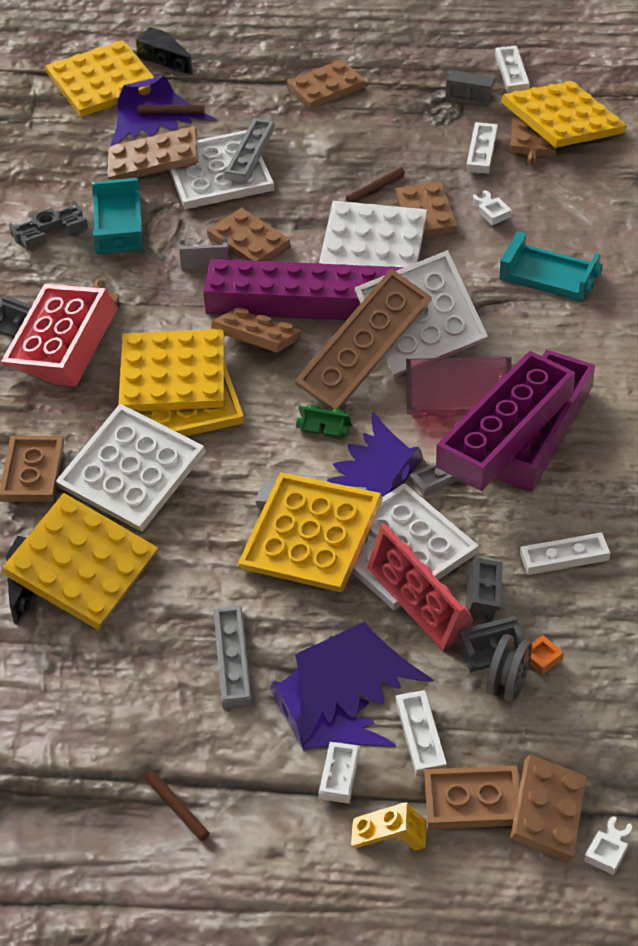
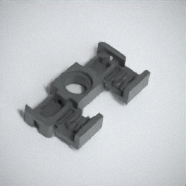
M72 201L71 207L60 211H54L53 208L30 215L31 220L15 227L11 222L9 223L11 236L14 237L16 243L21 241L27 250L46 244L45 234L62 229L64 226H66L68 235L88 229L87 219L83 218L82 209L76 201ZM47 220L51 221V222H49V223H41V222L47 221Z

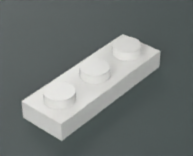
M517 46L495 48L496 60L507 93L528 90L529 81Z
M475 122L466 172L489 174L498 124Z
M601 532L520 547V556L527 575L609 561L610 551Z
M425 690L396 695V706L416 777L423 776L424 769L447 768Z

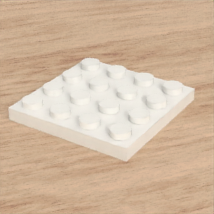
M247 130L198 140V163L169 170L184 209L274 191V183L262 156L259 158L247 183L226 180L224 178V172Z
M333 201L319 263L407 267L417 263L425 230L427 209Z
M448 250L396 271L432 296V301L384 356L393 378L488 340V335ZM384 276L354 287L360 304Z
M119 404L55 482L64 491L143 532L205 454L206 450L203 445Z
M405 483L382 497V503L351 572L393 610H396L401 605L367 569L382 524L386 523L403 543L408 544L414 555L431 569L433 575L438 580L479 553L478 544Z

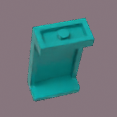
M138 178L92 182L94 208L93 238L96 254L143 250Z
M517 231L500 260L499 279L583 302L587 293L592 292L595 278H599L603 269V264L600 263L601 254L595 253L590 262L526 245V233Z

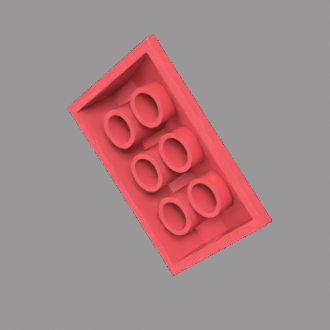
M44 284L1 362L5 366L52 384L76 387L118 308L104 288Z
M386 523L382 524L367 569L438 647L444 651L459 639L461 629L471 627L474 619L471 617L470 611L452 596L449 588L441 584L433 575L431 569L414 555L411 547L403 543Z

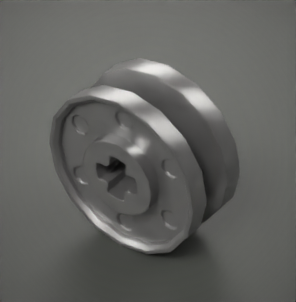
M507 634L502 636L495 650L486 683V693L488 695L496 696L504 685L505 700L510 702L516 701L529 668L532 642L523 640L516 651H514L513 636Z

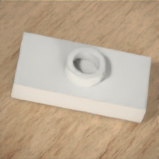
M330 742L319 789V799L350 804L360 756V746Z

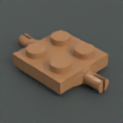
M512 119L510 153L528 156L527 164L531 166V162L532 166L537 164V157L555 158L556 148L522 119Z

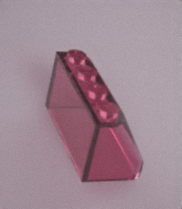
M512 358L406 359L407 414L412 415V419L416 420L427 419L430 415H438L439 419H452L454 415H466L512 369Z

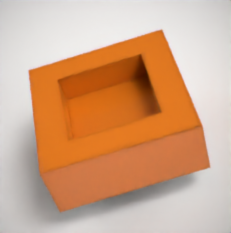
M542 635L532 643V655L529 665L543 675L563 660L564 652Z

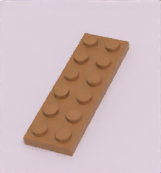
M390 269L295 380L296 385L330 410L340 409L432 301V296L393 269Z

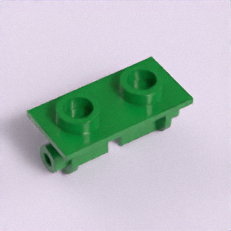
M316 405L298 406L302 418H297L296 428H300L301 431L319 434L321 425H324V435L339 438L349 435V426H352L353 423L350 414H347V412L340 409H333L332 411L322 410V408Z

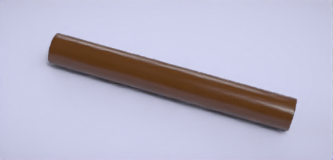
M138 105V114H205V105Z
M399 167L347 195L346 201L354 203L405 175L404 169Z
M154 771L148 772L145 776L148 784L200 841L206 840L210 832Z

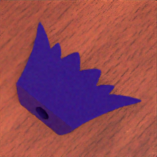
M163 75L126 84L122 87L119 95L117 125L110 146L117 144L128 133L134 138L140 132V129L153 136L157 132L159 125L171 130H177V120L192 123L190 117L204 120L217 119L206 113L138 114V105L191 104L173 91L169 81ZM150 85L151 90L148 94H139V87Z
M372 412L374 436L363 433L368 447L349 444L348 450L356 461L350 460L334 463L333 466L345 476L329 478L327 481L344 486L366 487L368 491L381 493L382 497L406 482L410 474L423 459V455L419 447L409 448Z
M365 622L295 654L302 695V743L304 744L313 732L322 712L329 723L332 721L336 703L352 718L356 716L358 711L359 694L375 703L384 704L381 681L388 686L401 689L402 687L396 676L416 681L429 682L434 680L398 655Z
M298 669L282 682H271L270 691L302 750L328 747L330 742L350 745L396 746L387 738L363 728L373 724L374 721L356 716L352 718L338 703H336L332 721L329 723L322 712L313 732L303 744V709ZM360 698L357 713L369 704V701Z

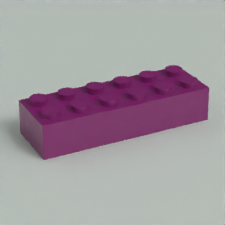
M547 349L543 357L575 372L573 396L494 478L532 492L592 390L594 381V364Z
M529 351L436 445V468L483 491L573 396L575 372Z

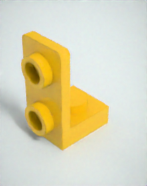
M407 802L353 819L352 845L359 848L398 836L414 851L426 848L427 820Z

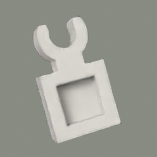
M483 191V198L473 195V205L479 208L478 213L491 225L511 218L512 209L499 198L492 200L491 194L488 191Z
M614 816L608 821L607 834L598 831L585 854L584 862L612 875L617 871L627 852L628 844L625 842L629 840L632 831V824L628 823L625 830L619 831L615 829L617 818Z

